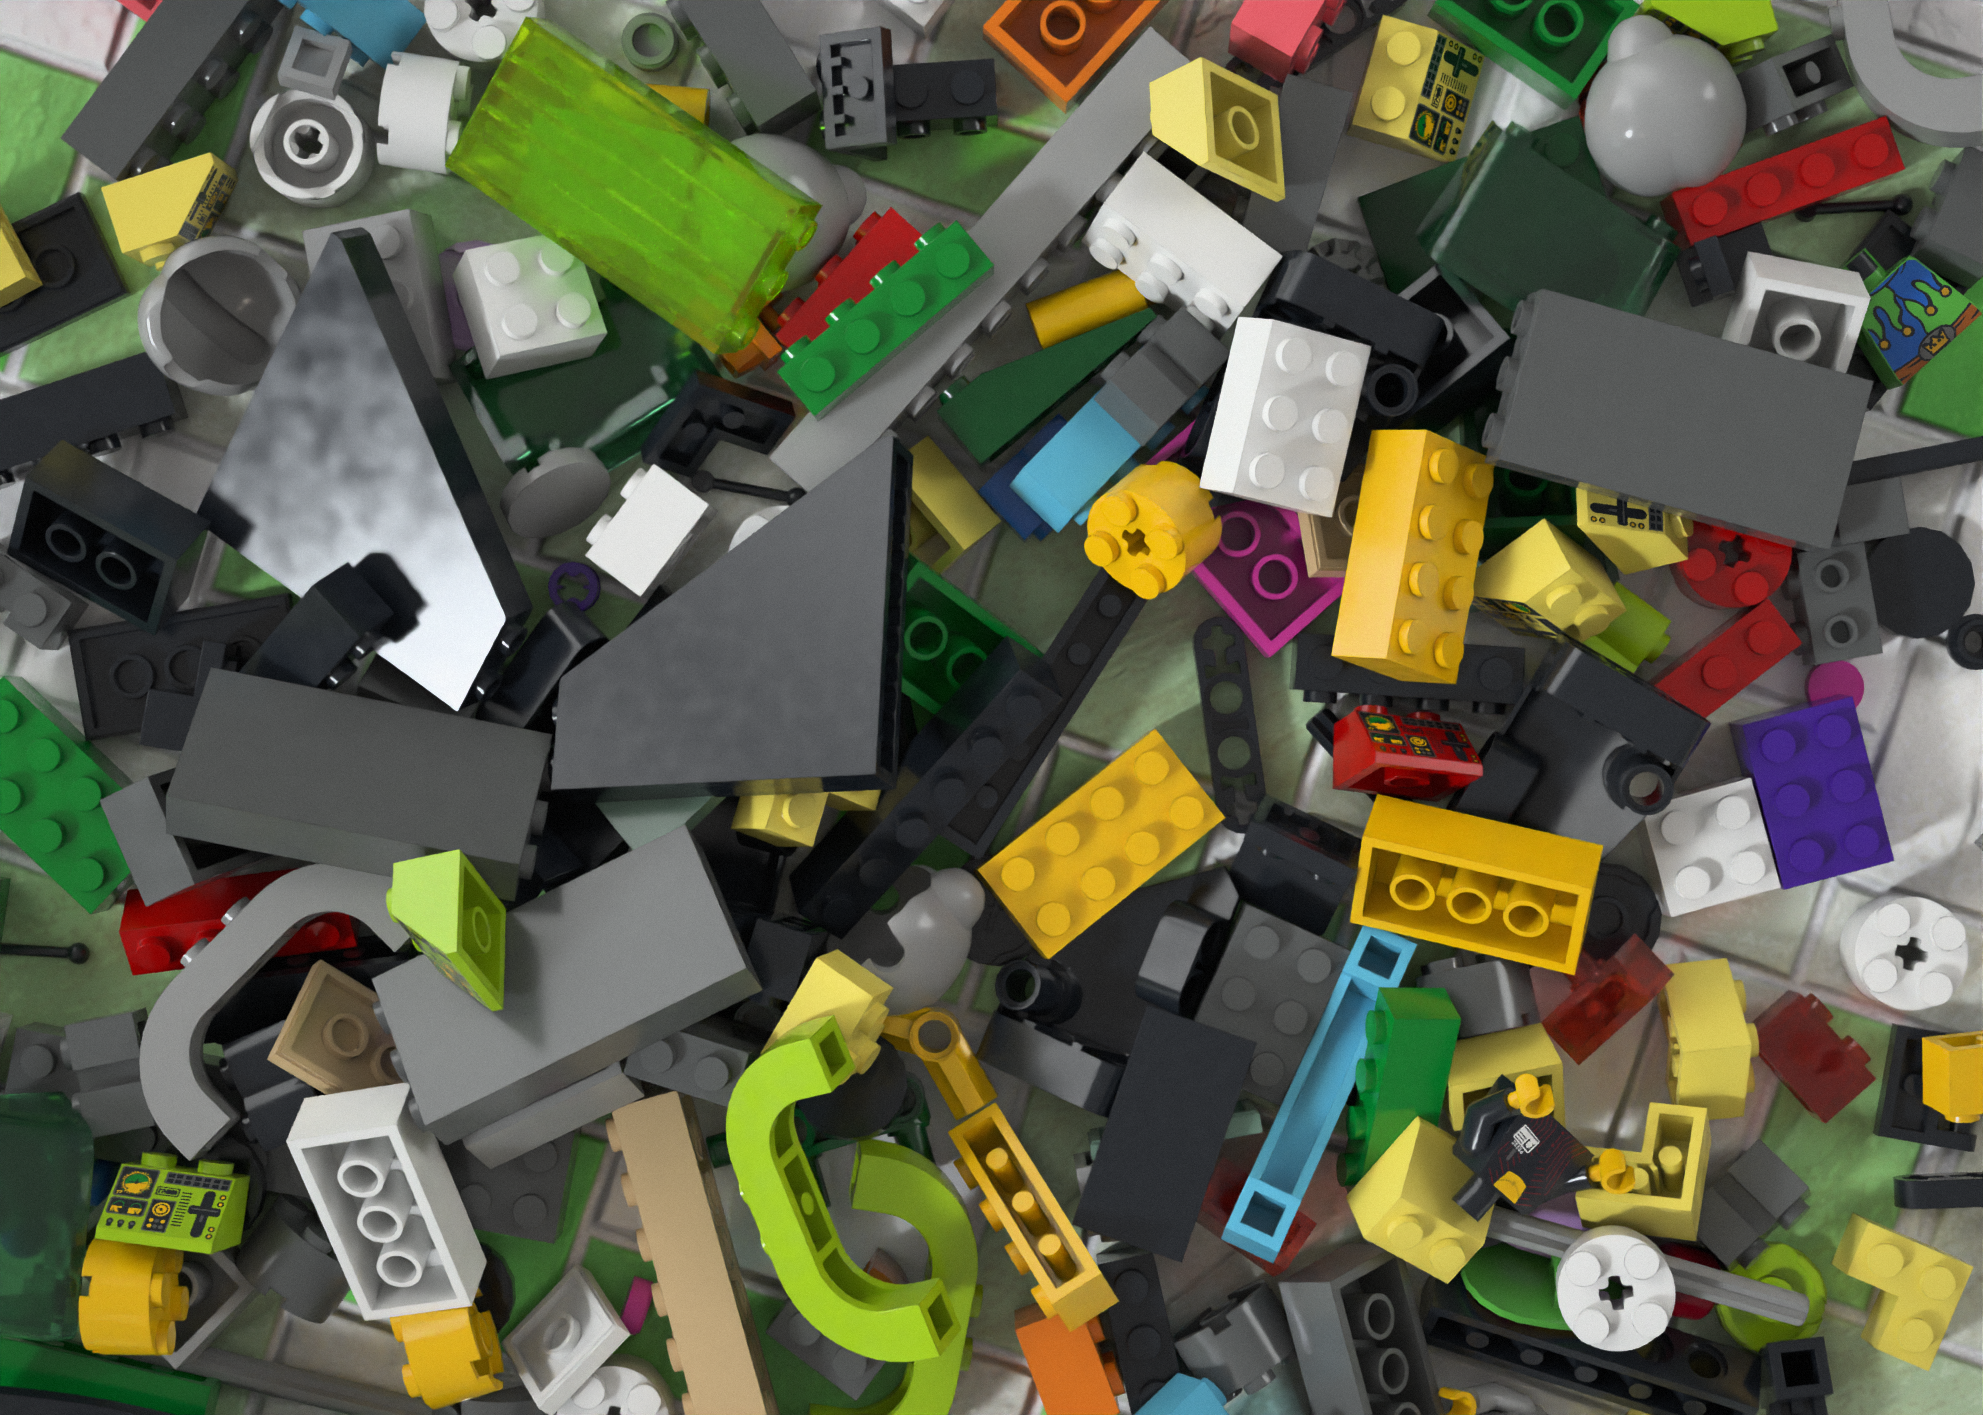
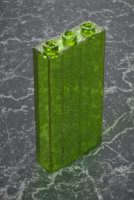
M527 16L445 164L450 170L713 354L736 353L738 350L746 348L754 339L760 327V321L757 320V317L767 300H773L785 286L789 276L788 271L785 269L795 252L803 250L813 238L818 226L814 219L823 206L553 20Z

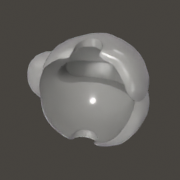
M1638 15L1621 21L1612 31L1608 40L1607 62L1594 78L1587 97L1584 117L1586 142L1598 170L1617 188L1632 195L1655 197L1672 192L1679 187L1704 186L1715 180L1726 170L1737 155L1743 142L1747 123V105L1741 84L1725 56L1707 42L1689 35L1673 34L1671 29L1663 22L1650 15Z
M757 133L736 139L716 151L698 176L696 199L699 210L706 221L701 245L703 257L708 266L720 278L740 289L760 294H775L798 289L814 281L823 266L841 250L849 226L862 215L866 205L867 196L864 183L855 171L846 166L831 163L813 147L790 137L772 133Z
M213 235L194 239L171 252L164 263L160 275L144 291L138 307L137 322L139 336L146 353L155 366L164 375L180 385L195 391L218 396H234L248 391L255 392L302 293L290 274L256 243L226 235Z
M926 865L909 866L892 884L899 894L898 901L894 906L885 910L870 908L842 940L831 933L829 934L823 949V955L838 949L893 987L884 1003V1006L889 1008L887 1016L910 1014L933 1004L945 994L960 974L970 951L972 927L981 917L985 906L983 887L971 873L964 869L946 868L937 871Z

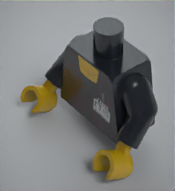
M1526 1073L1520 1075L1514 1084L1501 1074L1486 1097L1472 1102L1467 1107L1461 1134L1453 1145V1155L1474 1174L1455 1194L1452 1200L1477 1222L1500 1196L1522 1215L1533 1212L1539 1205L1565 1194L1594 1189L1598 1187L1599 1181H1601L1602 1187L1607 1192L1619 1195L1625 1194L1635 1186L1634 1168L1626 1165L1625 1155L1615 1148L1605 1150L1599 1157V1164H1595L1591 1160L1595 1155L1550 1115L1555 1108L1550 1085L1543 1084L1539 1087L1537 1078Z

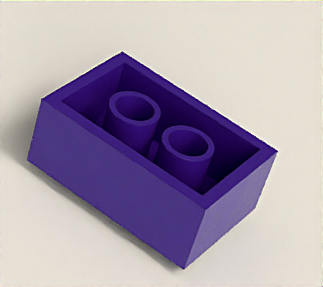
M1837 694L1728 722L1742 777L1752 779L1781 889L1786 890L1894 861L1853 696Z

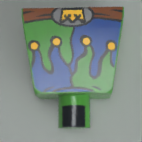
M1864 248L1841 268L1843 270L1859 272L1871 298L1857 344L1888 390L1903 386L1983 313L1973 302L1918 259L1910 255L1899 260L1886 271L1869 251Z

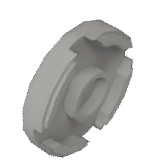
M567 447L554 450L537 458L540 466L532 469L529 473L524 467L513 475L502 492L499 506L513 532L524 538H545L561 534L581 524L592 515L608 496L611 479L603 462L589 449Z

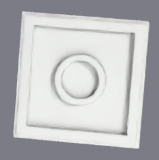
M578 1263L502 1341L501 1345L537 1407L548 1415H554L631 1334L592 1273Z

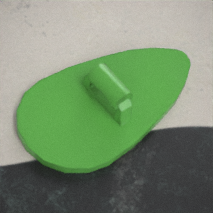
M1498 1243L1497 1245L1479 1249L1461 1269L1460 1274L1466 1289L1481 1305L1498 1316L1521 1324L1572 1331L1562 1316L1556 1291V1272L1562 1258L1552 1255L1551 1258L1523 1251L1508 1243ZM1608 1279V1287L1599 1289V1292H1608L1610 1299L1615 1300L1622 1298V1290L1626 1288Z

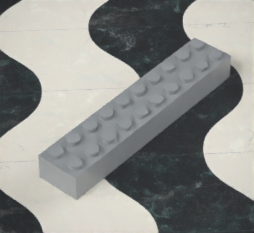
M1150 26L969 230V236L994 264V274L820 421H817L809 412L769 458L808 493L881 437L894 436L900 442L899 435L895 431L908 417L916 423L930 409L938 398L935 396L936 392L933 388L945 375L952 381L960 375L975 356L971 345L982 333L992 338L1012 315L1010 312L1012 306L1009 305V302L1019 291L1029 296L1049 273L1047 268L1050 264L1047 262V259L1057 248L1063 254H1066L1086 231L1084 226L1088 221L1084 217L1094 206L1098 210L1101 209L1106 199L1123 179L1124 176L1122 174L1131 164L1133 165L1143 151L1148 153L1160 140L1152 135L1149 83L1190 63V61Z

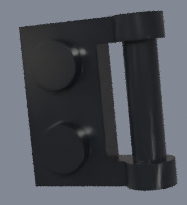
M1892 1023L1873 1134L1961 1151H1975L1977 1135L1972 1133L1973 1123L1950 1122L1949 1129L1937 1128L1940 1112L1923 1103L1922 1037L1952 1033Z

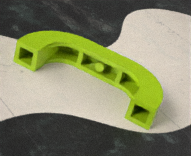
M834 1015L802 1023L784 1033L745 1070L732 1092L726 1115V1140L730 1160L739 1181L741 1197L749 1205L760 1232L762 1247L765 1253L770 1256L784 1290L800 1313L824 1336L854 1353L881 1361L913 1362L940 1357L962 1329L941 1277L910 1284H892L878 1280L864 1272L852 1261L839 1239L798 1139L794 1125V1109L798 1100L833 1092L856 1067Z
M875 1139L858 1141L849 1186L851 1208L899 1217L913 1225L921 1233L928 1245V1256L923 1281L941 1277L962 1329L940 1357L907 1362L905 1373L899 1384L889 1395L880 1401L859 1408H842L809 1403L807 1415H948L956 1391L959 1370L968 1371L971 1363L973 1338L966 1337L969 1318L979 1317L983 1299V1285L976 1284L978 1252L966 1205L953 1182L929 1159L895 1143Z

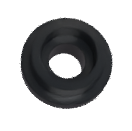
M1981 614L1965 615L1956 625L1948 630L1946 636L1947 652L1950 658L1962 668L1968 670L1983 669V615ZM1972 631L1978 633L1982 639L1981 648L1975 653L1970 652L1965 646V638Z

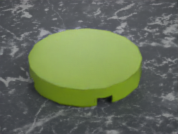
M1765 1241L1770 1247L1754 1265L1745 1270L1739 1264L1731 1273L1805 1294L1810 1300L1806 1320L1802 1326H1795L1722 1304L1714 1306L1720 1326L1739 1345L1759 1352L1760 1348L1766 1343L1811 1338L1818 1332L1823 1321L1822 1315L1825 1311V1304H1827V1288L1820 1270L1802 1251L1782 1242ZM1721 1265L1720 1268L1722 1271L1729 1272L1723 1265Z

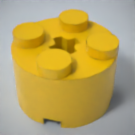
M1160 461L1157 465L1141 464L1093 504L1087 521L1088 538L1084 542L1085 553L1092 563L1103 567L1115 580L1133 590L1139 597L1143 599L1156 598L1160 593L1169 591L1212 554L1218 546L1222 534V523L1220 515L1214 519L1213 512L1208 503L1213 499L1212 494L1207 489L1199 488L1201 479L1177 463Z
M96 1238L92 1240L85 1255L81 1276H92L88 1296H79L78 1308L80 1334L86 1350H93L92 1353L103 1355L161 1356L173 1354L176 1341L175 1321H185L189 1308L187 1286H178V1274L182 1269L184 1250Z
M479 1287L477 1289L475 1298L483 1296ZM473 1301L472 1306L390 1317L391 1327L396 1340L399 1343L404 1342L409 1363L402 1366V1376L411 1398L422 1396L425 1404L431 1409L436 1410L503 1388L504 1382L494 1378L495 1374L504 1372L499 1338L490 1310L482 1313L478 1312Z

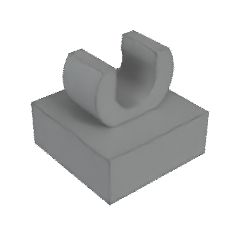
M295 25L277 74L279 84L284 87L335 100L353 52L351 41L329 34L324 36L318 31Z

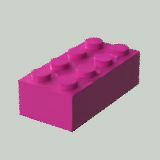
M1195 420L1154 455L1146 465H1157L1160 461L1176 463ZM1251 500L1212 507L1214 519L1219 515L1221 518V539L1213 553L1190 573L1232 621L1237 624L1265 658H1269L1342 595L1345 577H1308L1299 519L1294 511Z

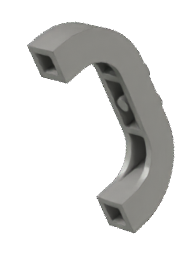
M1837 0V6L1828 8L1830 31L1835 41L1843 40L1847 66L1853 84L1862 100L1878 118L1886 116L1890 128L1906 137L1929 145L1948 148L1983 145V74L1954 79L1938 78L1923 73L1912 66L1901 54L1896 44L1888 0Z
M320 863L293 870L269 884L251 901L245 896L236 902L221 919L226 927L211 942L207 938L198 941L182 957L180 962L185 968L165 988L148 1017L140 1046L139 1065L143 1093L155 1122L163 1134L189 1161L204 1157L240 1120V1112L214 1086L204 1064V1039L215 1015L306 923L326 913L341 912L354 916L369 926L394 952H406L413 945L412 938L399 923L393 922L386 904V893L389 888H392V877Z

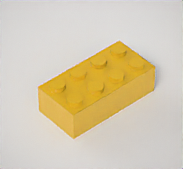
M1371 430L1331 656L1400 681L1456 684L1459 665L1464 654L1463 642L1469 608L1474 597L1473 585L1479 551L1484 539L1483 528L1488 499L1493 488L1494 465L1485 463V455L1429 430Z
M1153 729L1131 744L973 871L1042 959H1050L1226 817L1158 731Z
M1377 794L1362 836L1350 922L1575 975L1587 930L1603 845Z

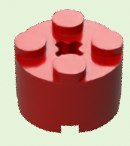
M1693 520V534L1687 537L1688 560L1671 563L1669 567L1678 589L1692 602L1706 608L1718 610L1742 608L1762 602L1780 587L1790 568L1792 547ZM1733 541V550L1738 554L1737 561L1724 564L1726 554L1718 550L1719 545Z

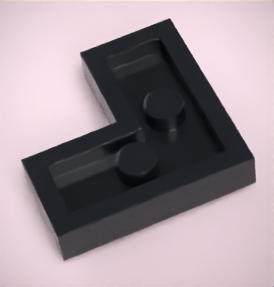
M695 369L640 446L643 463L655 464L661 469L692 478L719 440L768 455L796 417L792 401Z

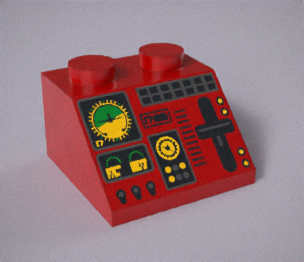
M1361 705L1355 707L1353 712L1334 724L1332 789L1438 802L1483 776V764L1460 723L1440 721L1439 714L1413 712L1407 714V716L1388 714V709L1383 706Z

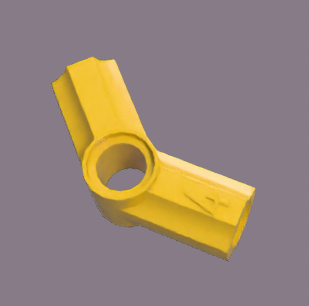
M925 1007L910 1014L886 1017L883 1022L885 1027L880 1036L893 1044L896 1050L911 1053L921 1058L956 1121L982 1108L999 1096L980 1061L975 1057L976 1054L962 1032L959 1019L953 1012L940 1007ZM930 1020L944 1022L950 1029L951 1042L946 1047L940 1049H932L926 1046L920 1036L921 1026Z

